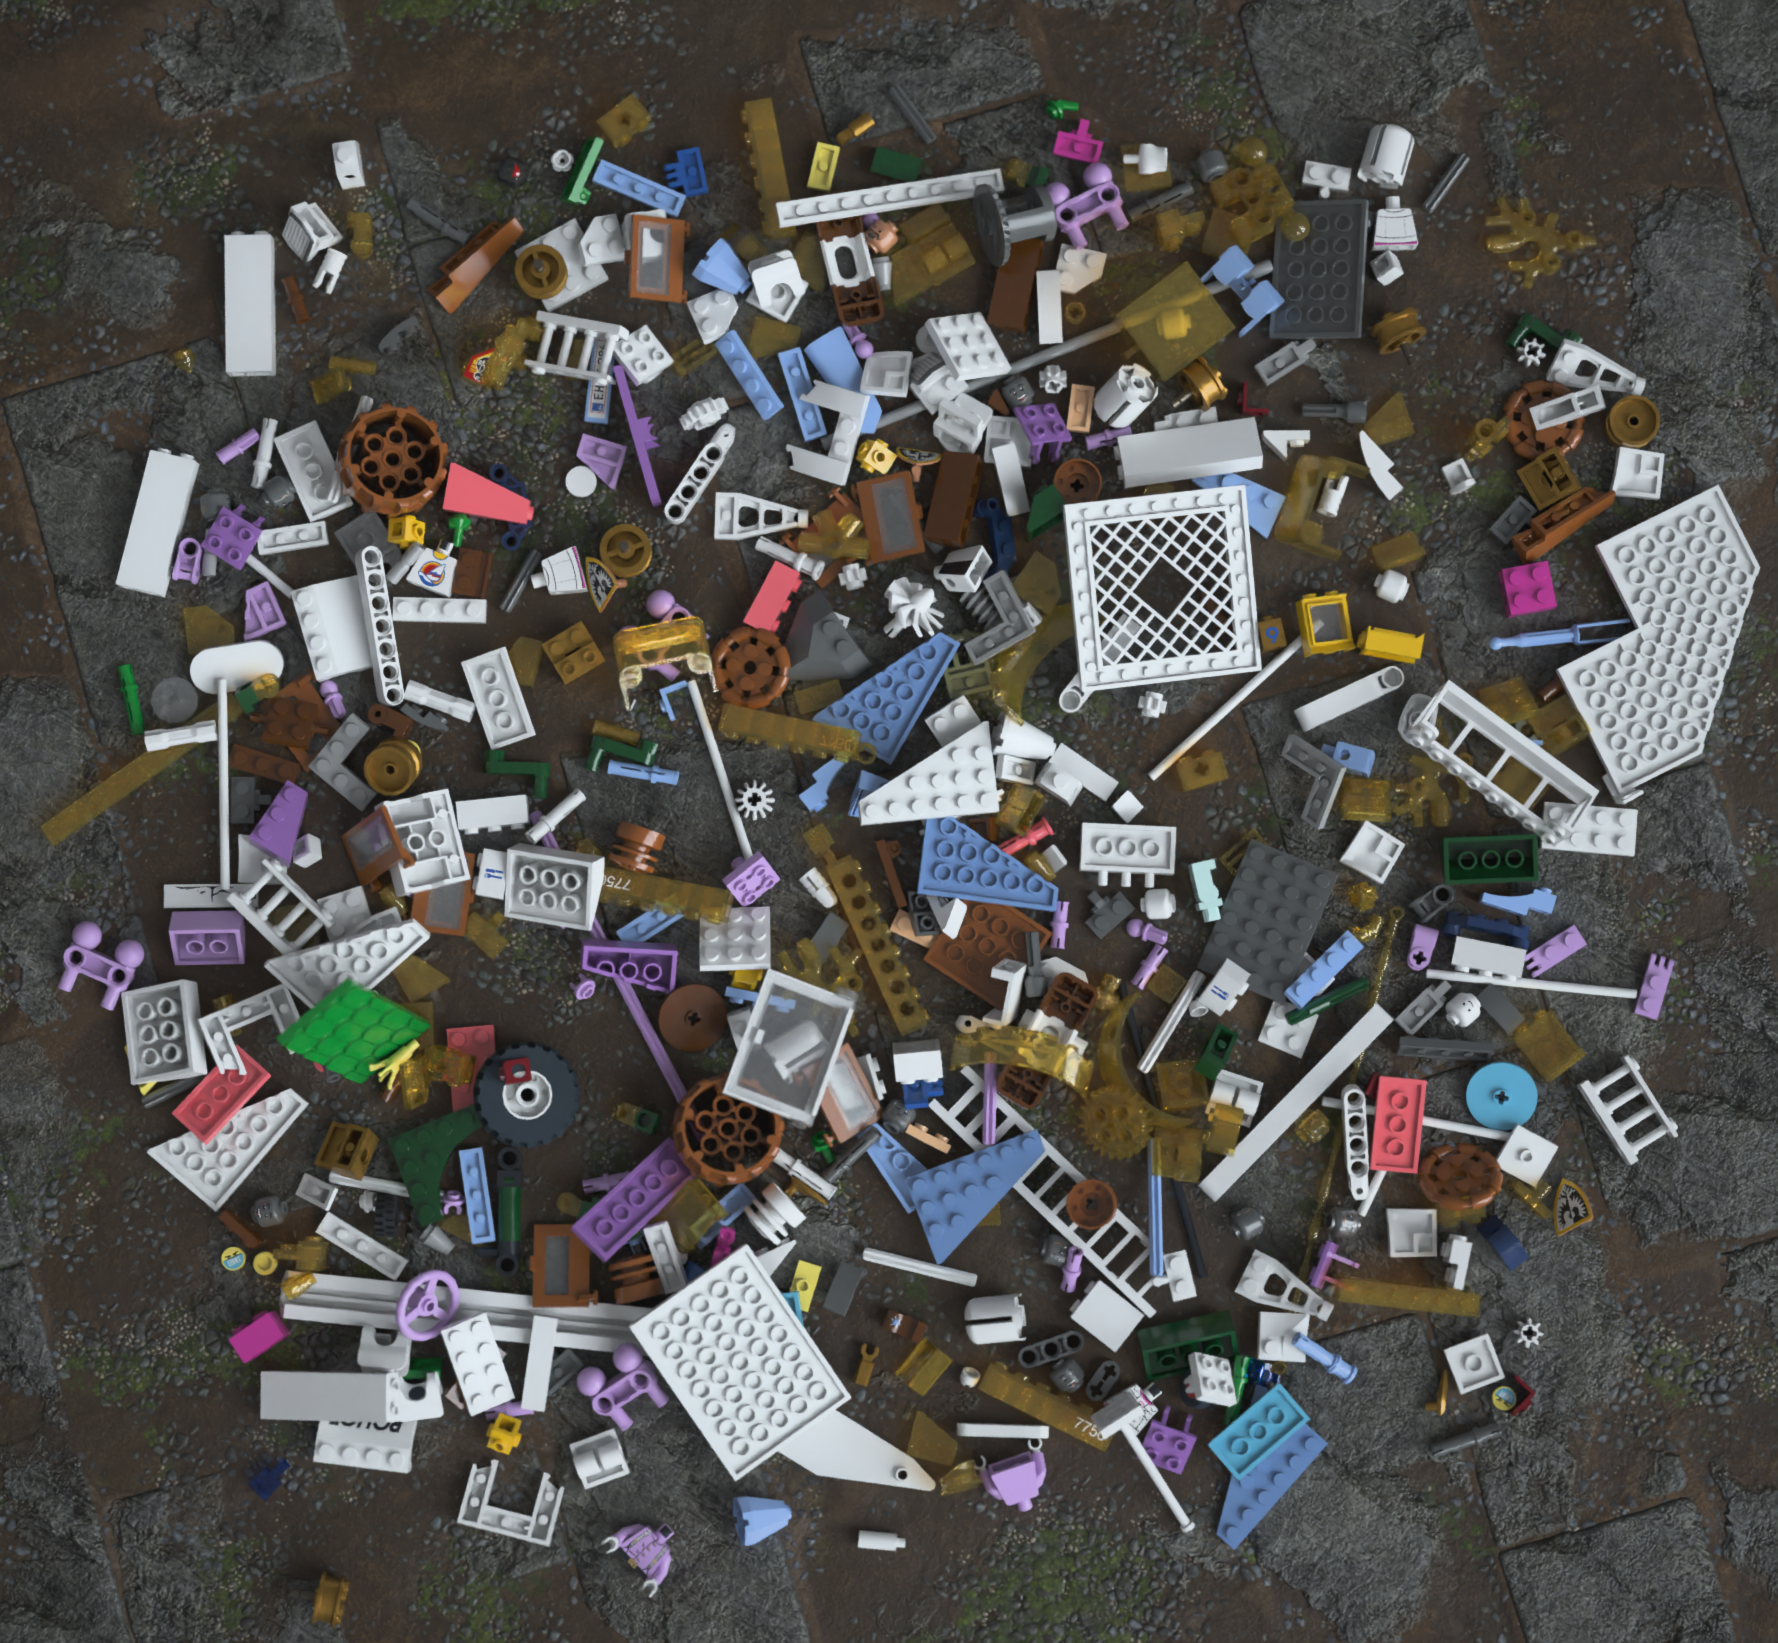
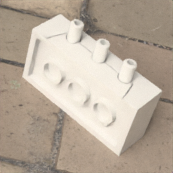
M1082 823L1079 871L1098 872V885L1100 886L1107 885L1108 873H1122L1121 886L1123 887L1131 886V874H1145V888H1154V875L1172 876L1174 874L1176 827Z

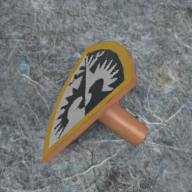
M902 447L896 448V455L899 458L913 464L911 469V479L913 482L920 481L922 465L939 462L942 458V453Z
M586 557V576L590 594L599 613H602L615 590L627 587V581L625 578L616 580L609 567L603 561L595 557Z
M1564 1178L1558 1187L1553 1209L1557 1237L1585 1222H1591L1594 1218L1591 1205L1584 1191L1574 1182Z

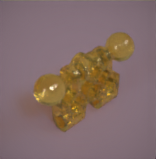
M1246 138L1239 146L1238 155L1244 164L1253 166L1255 170L1251 171L1237 167L1212 182L1208 189L1219 208H1225L1238 201H1243L1247 212L1234 219L1229 225L1240 246H1246L1273 232L1277 217L1280 215L1283 218L1281 223L1282 235L1294 242L1303 240L1310 231L1309 220L1305 215L1295 212L1292 208L1295 204L1292 196L1275 166L1271 163L1268 164L1265 160L1267 156L1266 144L1260 138ZM1240 179H1248V182L1244 185L1237 184ZM1272 186L1280 187L1278 191L1274 193L1269 192V189ZM1253 197L1259 198L1254 204L1248 203ZM1263 216L1270 217L1265 223L1259 222V219Z

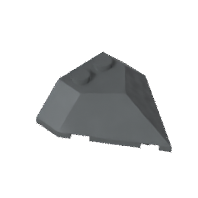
M818 590L800 603L784 644L791 662V668L788 670L789 680L855 679L873 666L861 647H858L834 613L833 607L821 590ZM775 667L773 675L778 676L779 667Z

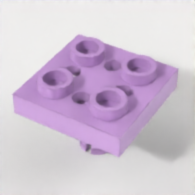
M759 851L746 861L743 857L735 858L731 863L734 871L722 879L743 907L753 903L759 896L781 880Z

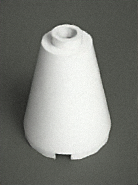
M1001 711L997 718L1001 722L997 727L994 726L991 735L993 756L1000 754L1017 758L1045 760L1049 756H1053L1056 749L1053 737L1009 711Z

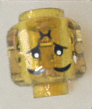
M1307 1109L1295 1121V1126L1298 1129L1295 1133L1304 1143L1307 1140L1311 1143H1317L1329 1131L1328 1123L1330 1121L1319 1109L1315 1111Z

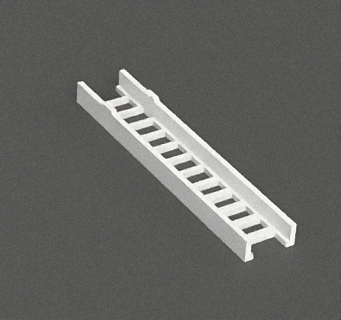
M966 1065L960 1072L974 1085L949 1111L935 1099L928 1106L971 1148L979 1151L992 1146L981 1144L972 1135L983 1123V1110L966 1127L962 1126L955 1119L980 1091L984 1094V1080ZM996 1093V1108L998 1107L1007 1118L995 1131V1144L1014 1124L1024 1133L1035 1130ZM1040 1135L1046 1151L1015 1183L1013 1188L1074 1246H1077L1078 1250L1081 1248L1084 1251L1083 1255L1140 1310L1151 1318L1157 1311L1141 1296L1153 1285L1152 1278L1138 1292L1125 1282L1128 1276L1150 1254L1149 1238L1117 1209L1113 1219L1101 1227L1087 1243L1081 1240L1073 1232L1078 1227L1076 1223L1073 1222L1068 1227L1056 1216L1066 1205L1068 1194L1052 1211L1039 1198L1064 1172L1077 1184L1087 1179ZM1048 1155L1060 1168L1033 1194L1022 1181ZM1094 1199L1087 1208L1089 1210L1095 1209L1099 1201ZM1117 1221L1129 1233L1102 1260L1090 1247ZM1136 1235L1147 1248L1118 1278L1105 1266ZM1163 1262V1273H1164L1166 1270H1165V1266H1164V1262Z

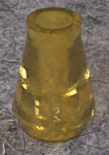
M1036 849L1022 861L1025 867L1040 875L1047 882H1051L1056 876V873L1052 870L1042 852L1039 853Z
M393 882L378 892V895L381 897L379 900L389 908L397 907L400 917L410 910L403 896L396 897Z
M311 1270L305 1273L285 1278V1281L280 1283V1286L287 1299L291 1300L292 1298L297 1299L317 1281Z

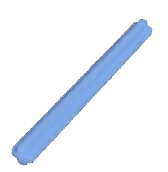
M1149 1138L1147 1141L1150 1275L1162 1276L1160 1139Z

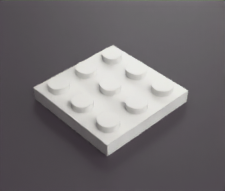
M575 218L514 251L518 258L526 248L537 244H544L555 248L562 255L567 266L568 279L565 287L558 295L549 299H541L548 312L609 280L601 264L583 267L577 244L584 234Z
M981 312L931 318L925 323L930 336L955 381L1003 375L1012 369Z
M770 906L700 909V971L771 969Z

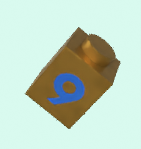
M1274 615L1260 618L1261 622H1258V633L1261 651L1267 652L1285 648L1287 644L1281 618L1275 619Z

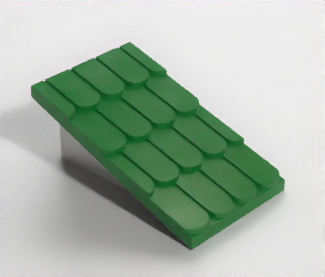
M347 978L276 1039L288 1050L301 1054L308 1060L324 1065L327 1069L343 1075L344 1078L363 1084L369 1079V1076H372L381 1069L369 1071L370 1064H376L389 1058L402 1046H406L413 1039L416 1040L421 1036L422 1032L424 1033L431 1027V1024L425 1018L378 994L376 990H371Z

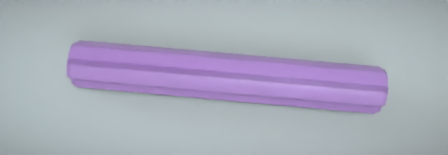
M986 1051L984 1062L982 1142L986 1145L995 1144L997 1052Z

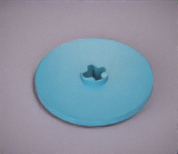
M1493 1062L1481 1067L1473 1074L1467 1086L1466 1101L1471 1114L1479 1123L1491 1129L1511 1130L1515 1127L1516 1123L1519 1125L1524 1124L1532 1116L1537 1105L1538 1096L1534 1080L1526 1070L1510 1062ZM1500 1091H1504L1505 1096L1509 1097H1505L1503 1101H1500L1499 1097L1495 1095H1499Z

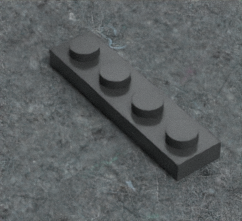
M1413 1035L1400 1037L1397 1045L1398 1056L1490 1062L1494 1053V1043H1487L1484 1040L1471 1042L1463 1041L1462 1039L1442 1040L1438 1037L1417 1038Z

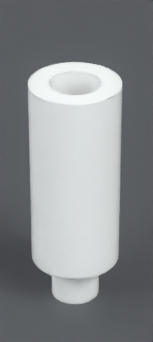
M859 1530L858 1548L896 1551V1547L905 1548L906 1538H897L896 1533Z

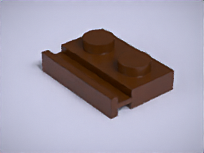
M460 548L451 593L485 599L494 554Z
M230 1209L224 1210L218 1216L223 1221V1226L230 1232H235L240 1237L239 1240L246 1247L252 1249L259 1248L264 1242L255 1231Z

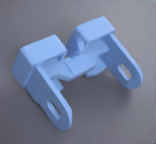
M1234 245L1219 256L1220 260L1196 282L1195 286L1206 282L1213 275L1225 286L1228 284L1243 300L1241 305L1245 312L1253 318L1239 332V337H1242L1266 314L1275 311L1282 305L1285 300L1267 280L1259 282L1253 289L1250 287L1256 280L1252 278L1246 282L1243 276L1255 266L1237 245Z

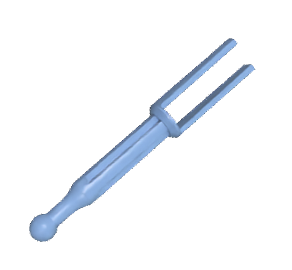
M1630 618L1573 624L1568 629L1520 633L1508 638L1495 636L1489 640V646L1493 650H1498L1506 646L1523 648L1571 642L1576 646L1608 643L1620 637L1580 641L1578 628L1629 623Z

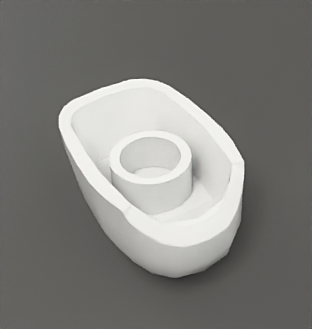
M1417 693L1412 695L1405 705L1400 716L1398 731L1407 743L1411 744L1404 735L1432 697ZM1438 705L1427 720L1433 726H1435Z

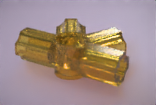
M831 510L818 512L812 517L818 533L801 531L799 534V552L823 554L834 559L849 557L866 560L870 553V539L855 537L864 526L863 522L849 512L845 514L838 524H836ZM834 541L840 542V544H839V546H838L837 548H835V549H830V548H829V545H830L832 542H834Z

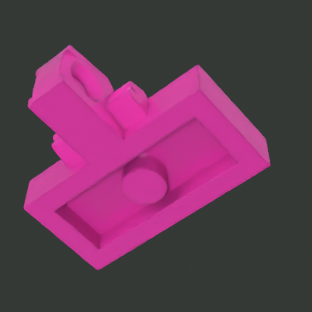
M1081 119L1078 131L1072 129L1071 134L1062 131L1058 132L1053 155L1088 164L1096 163L1099 161L1103 142L1091 139L1092 134L1087 133L1090 121Z
M721 1226L711 1267L730 1254L731 1247L728 1245L732 1244L735 1240V1228Z

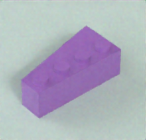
M582 939L580 964L582 969L669 994L675 989L678 950L675 944Z

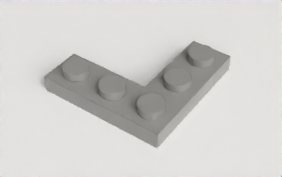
M1001 570L983 581L1003 623L964 644L974 665L986 661L1037 632L1005 570Z
M352 713L308 767L359 810L364 811L378 792L345 766L343 761L371 727Z
M1295 734L1288 735L1281 756L1316 778L1301 819L1316 829H1322L1347 767Z

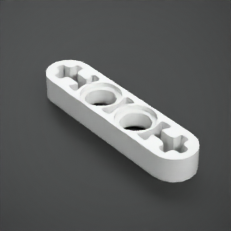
M957 1423V1435L1049 1438V1426Z

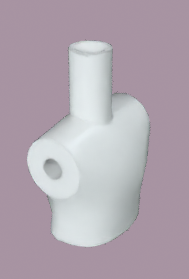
M1140 144L1139 153L1124 154L1123 161L1124 163L1138 164L1139 174L1166 172L1167 148L1158 147L1153 144Z

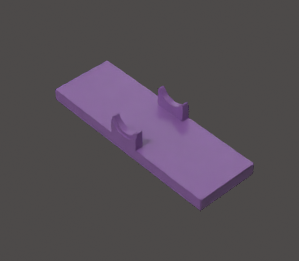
M622 364L613 367L650 500L653 507L662 505L647 450L658 447L659 444L652 441L657 439V437L650 434L653 424L647 425L651 416L641 419L637 418Z
M670 1137L572 1226L571 1231L604 1263L695 1179L689 1174L690 1170L681 1158L676 1157L673 1151L675 1148L674 1141Z

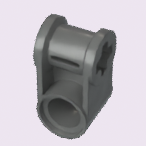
M1437 885L1412 901L1408 907L1414 909L1420 918V923L1423 924L1452 901L1454 896L1453 890L1449 885ZM1439 888L1445 889L1448 893L1445 901H1439L1436 897V892Z

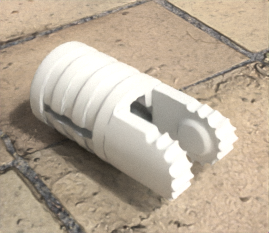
M328 248L325 259L319 268L312 286L318 288L322 283L325 273L329 274L331 277L326 285L325 292L331 295L347 256L337 250Z
M1329 472L1319 506L1316 510L1317 512L1329 517L1337 516V511L1349 480L1348 476L1343 475L1337 489L1334 490L1333 486L1336 475Z
M816 867L799 879L803 886L807 888V891L812 894L813 898L816 897L823 906L831 908L838 903V897H836L829 887L830 884L817 871Z

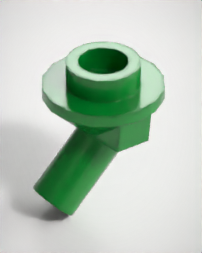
M1049 99L1046 102V112L1051 118H1056L1057 120L1063 118V109L1078 111L1079 102L1055 101Z
M455 513L453 517L448 518V524L450 529H454L453 546L461 547L463 530H469L471 520L465 514Z
M820 1131L811 1138V1145L816 1152H822L829 1165L836 1161V1158L828 1144L824 1142L823 1134L827 1133L830 1135L831 1133Z

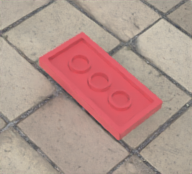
M494 1025L447 1029L453 1112L474 1103L473 1086L476 1075L485 1060L496 1051Z
M237 1044L235 1047L247 1074L239 1075V1070L224 1069V1074H221L216 1065L172 1112L181 1123L206 1145L271 1077L262 1066Z
M1379 1075L1369 1165L1371 1170L1417 1174L1426 1079Z

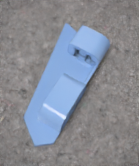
M841 326L821 336L804 349L826 383L861 393L860 385L863 370ZM866 394L870 396L860 433L874 434L882 409L875 395Z

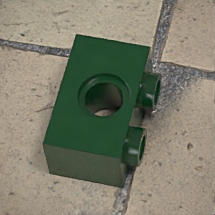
M1218 1023L1207 1038L1193 1070L1214 1081L1225 1066L1239 1034Z

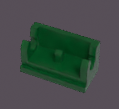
M877 146L871 172L907 182L917 181L923 160Z

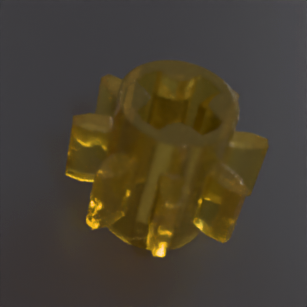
M1367 881L1351 886L1352 891L1348 894L1351 906L1358 907L1359 911L1375 907L1374 902L1378 897L1374 886H1368Z

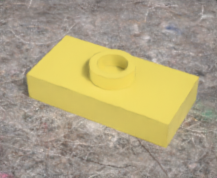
M817 142L807 188L830 192L840 147Z
M799 1260L789 1292L799 1291L801 1310L808 1312L822 1267Z

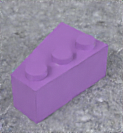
M287 780L249 836L250 845L271 858L277 859L287 868L291 864L308 801V792Z

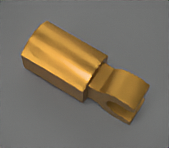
M865 112L848 124V128L840 132L836 136V140L841 146H844L852 138L855 137L857 139L875 126V122Z
M864 1343L861 1348L863 1358L858 1361L852 1382L868 1387L874 1367L872 1360L877 1357L879 1347H876L875 1352L870 1355L866 1353L867 1344Z

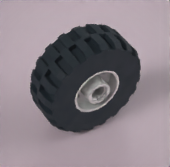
M535 1042L512 1043L495 1051L483 1063L476 1075L473 1086V1104L482 1125L496 1139L514 1147L533 1148L548 1144L555 1138L560 1137L573 1122L579 1107L580 1087L578 1086L577 1075L568 1060L555 1049ZM529 1058L531 1081L505 1085V1081H500L498 1067H502V1061ZM516 1064L512 1067L514 1077L521 1078L525 1075L526 1069L522 1064ZM525 1088H529L532 1091V1097L528 1101L521 1099V1092Z

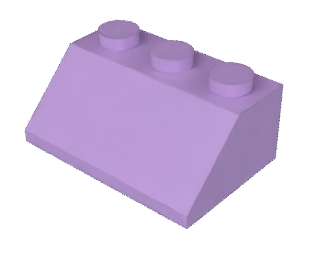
M239 911L172 912L169 935L175 965L245 964L244 917Z

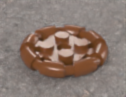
M1535 380L1521 385L1522 388L1520 390L1514 391L1509 396L1503 408L1504 419L1501 420L1507 442L1510 441L1514 446L1513 450L1532 461L1555 446L1559 448L1565 457V453L1569 450L1573 451L1582 438L1584 432L1582 430V423L1585 422V416L1571 420L1570 422H1573L1572 429L1566 428L1567 422L1537 431L1529 408L1573 392L1563 384L1555 381L1548 383L1544 382V380ZM1542 392H1550V398H1542ZM1526 396L1531 400L1527 405L1522 400ZM1514 414L1520 415V422L1513 420ZM1522 433L1526 440L1522 442L1517 435ZM1559 437L1563 441V444L1560 446L1554 442ZM1536 443L1544 444L1543 451L1536 450ZM1554 455L1544 462H1550L1556 460L1557 458Z
M743 626L730 631V635L725 639H720L711 655L713 663L712 667H710V677L714 688L720 691L722 694L720 697L737 708L743 706L752 710L771 704L772 699L778 698L783 693L789 681L788 670L791 668V662L786 647L782 646L779 642L780 638L776 634L764 628L756 629L751 626ZM752 637L758 639L757 645L751 644ZM737 642L740 647L734 651L731 645ZM771 647L775 651L772 656L767 651ZM722 659L728 660L726 662L727 669L721 668ZM750 661L756 664V671L753 674L746 672V664ZM773 666L779 667L778 676L772 675ZM729 680L734 684L730 689L725 684ZM768 685L770 690L764 693L762 688ZM744 691H751L749 698L744 697Z
M1458 1143V1146L1449 1147V1144H1445L1429 1151L1427 1158H1422L1418 1166L1417 1179L1420 1181L1419 1187L1422 1193L1431 1202L1439 1203L1440 1207L1452 1211H1463V1209L1469 1208L1475 1210L1489 1204L1493 1200L1492 1197L1498 1195L1503 1183V1174L1499 1172L1501 1166L1488 1151L1483 1152L1477 1145ZM1459 1152V1154H1454L1450 1156V1153ZM1474 1157L1479 1159L1478 1163L1473 1161ZM1437 1162L1439 1167L1435 1166L1434 1163ZM1463 1176L1466 1179L1456 1180L1454 1177ZM1460 1196H1468L1469 1199L1462 1200Z

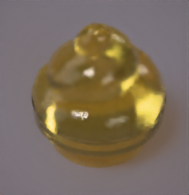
M185 348L173 353V363L175 366L190 373L196 359V355L191 351V348Z

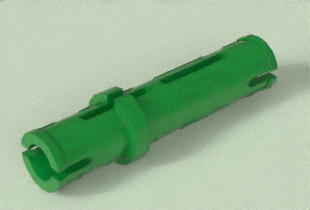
M132 664L119 666L117 670L121 683L120 693H123L131 735L144 734L146 730L137 693L139 688L138 684H135Z
M1235 1354L1232 1379L1237 1403L1231 1407L1226 1406L1223 1420L1225 1425L1230 1424L1231 1416V1423L1239 1417L1244 1385L1248 1382L1246 1374L1250 1356L1243 1354L1242 1364L1241 1354Z

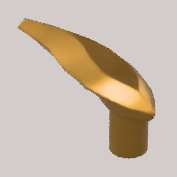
M791 1177L792 1183L784 1190L789 1197L799 1190L804 1195L810 1196L823 1205L828 1204L823 1197L797 1177Z
M1443 1370L1437 1391V1401L1425 1402L1426 1411H1438L1440 1416L1444 1413L1448 1391L1447 1370Z

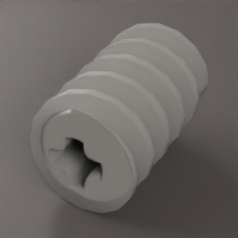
M984 585L979 587L976 592H964L960 602L965 603L969 601L966 609L975 608L972 616L981 615L978 623L987 622L984 630L988 631L1003 623V620L995 608L994 602L989 601L991 598L990 594H983L986 589Z

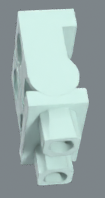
M1214 859L1188 865L1194 896L1198 904H1195L1196 911L1202 910L1204 923L1221 919L1218 906H1222L1223 902L1222 898L1218 899L1219 891L1213 885L1210 870L1216 868Z

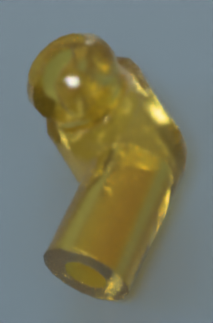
M1374 915L1369 926L1362 929L1356 927L1352 935L1359 942L1363 943L1375 939L1385 919Z

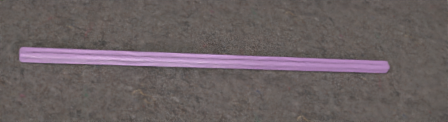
M539 810L529 815L534 826L540 821L539 818L542 816ZM552 832L546 833L541 838L544 847L560 849ZM594 917L592 929L589 931L592 939L607 940L598 920ZM613 977L679 1104L687 1093L631 984ZM691 1103L689 1108L692 1109L694 1115L697 1116L698 1112L695 1109L693 1103ZM699 1118V1125L705 1128L701 1118ZM688 1121L695 1137L700 1142L704 1135L698 1133L694 1129L693 1123Z

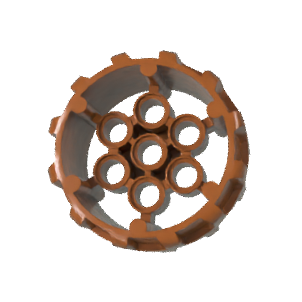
M386 402L381 403L377 409L368 413H359L343 434L339 442L335 461V471L339 473L343 483L341 491L344 496H352L361 505L360 511L366 514L371 511L386 514V519L396 518L398 515L408 512L415 514L420 511L435 496L447 474L445 468L446 456L449 450L446 443L442 444L437 434L438 424L434 420L427 421L417 413V408L408 405L405 409L392 407L390 403ZM390 424V428L387 430L384 438L379 434L367 435L364 433L369 427ZM402 427L416 434L425 445L423 446L418 441L408 443L406 441V431ZM397 434L401 442L393 443L389 435ZM361 442L363 443L362 452L366 457L360 465H352L350 458L351 443L357 445ZM368 442H376L379 445V450H370L367 445ZM408 450H417L419 457L411 458L408 455ZM392 456L396 458L397 465H389L386 462V457ZM423 457H431L432 477H427L423 481L420 479L422 476L421 469L417 465ZM372 464L376 472L371 474L366 472L364 465ZM404 472H413L416 479L413 481L407 480ZM358 477L365 481L376 480L377 490L383 496L377 495L366 488ZM390 479L393 481L394 487L386 488L382 480ZM399 484L404 488L416 487L419 489L416 495L411 497L393 498V494L398 489Z
M724 1072L722 1075L708 1079L703 1078L698 1081L679 1102L670 1128L673 1132L675 1145L673 1151L676 1157H680L690 1170L689 1174L694 1178L700 1177L714 1183L718 1187L730 1184H744L761 1174L777 1157L780 1151L782 1133L785 1130L784 1121H781L780 1115L762 1109L768 1122L769 1136L767 1138L761 1137L760 1130L756 1126L751 1125V1122L756 1117V1109L759 1107L746 1102L736 1107L732 1099L722 1093L730 1072ZM753 1077L750 1079L740 1078L739 1087L778 1101L774 1095L770 1096L759 1086V1080ZM711 1091V1094L716 1096L711 1104V1112L702 1111L697 1116L694 1115L693 1110L689 1108L690 1104L698 1096ZM718 1101L726 1102L728 1111L725 1113L719 1112L716 1108V1103ZM739 1109H748L751 1114L750 1119H741L738 1113ZM699 1118H709L711 1126L709 1128H702L699 1125ZM688 1121L693 1123L694 1129L698 1133L704 1135L698 1145L699 1151L695 1153L692 1152L685 1134V1124ZM723 1124L732 1126V1135L726 1136L722 1133L721 1127ZM746 1131L753 1132L756 1136L755 1142H746L744 1133ZM704 1141H714L716 1149L712 1152L707 1151L704 1148ZM760 1144V1148L765 1151L763 1157L757 1164L744 1170V1166L738 1163L744 1155L743 1147L750 1149ZM728 1147H734L738 1150L737 1158L731 1159L727 1156L726 1150ZM717 1153H721L722 1160L727 1164H731L732 1170L730 1172L719 1171L707 1166L700 1160L703 1156L713 1157Z

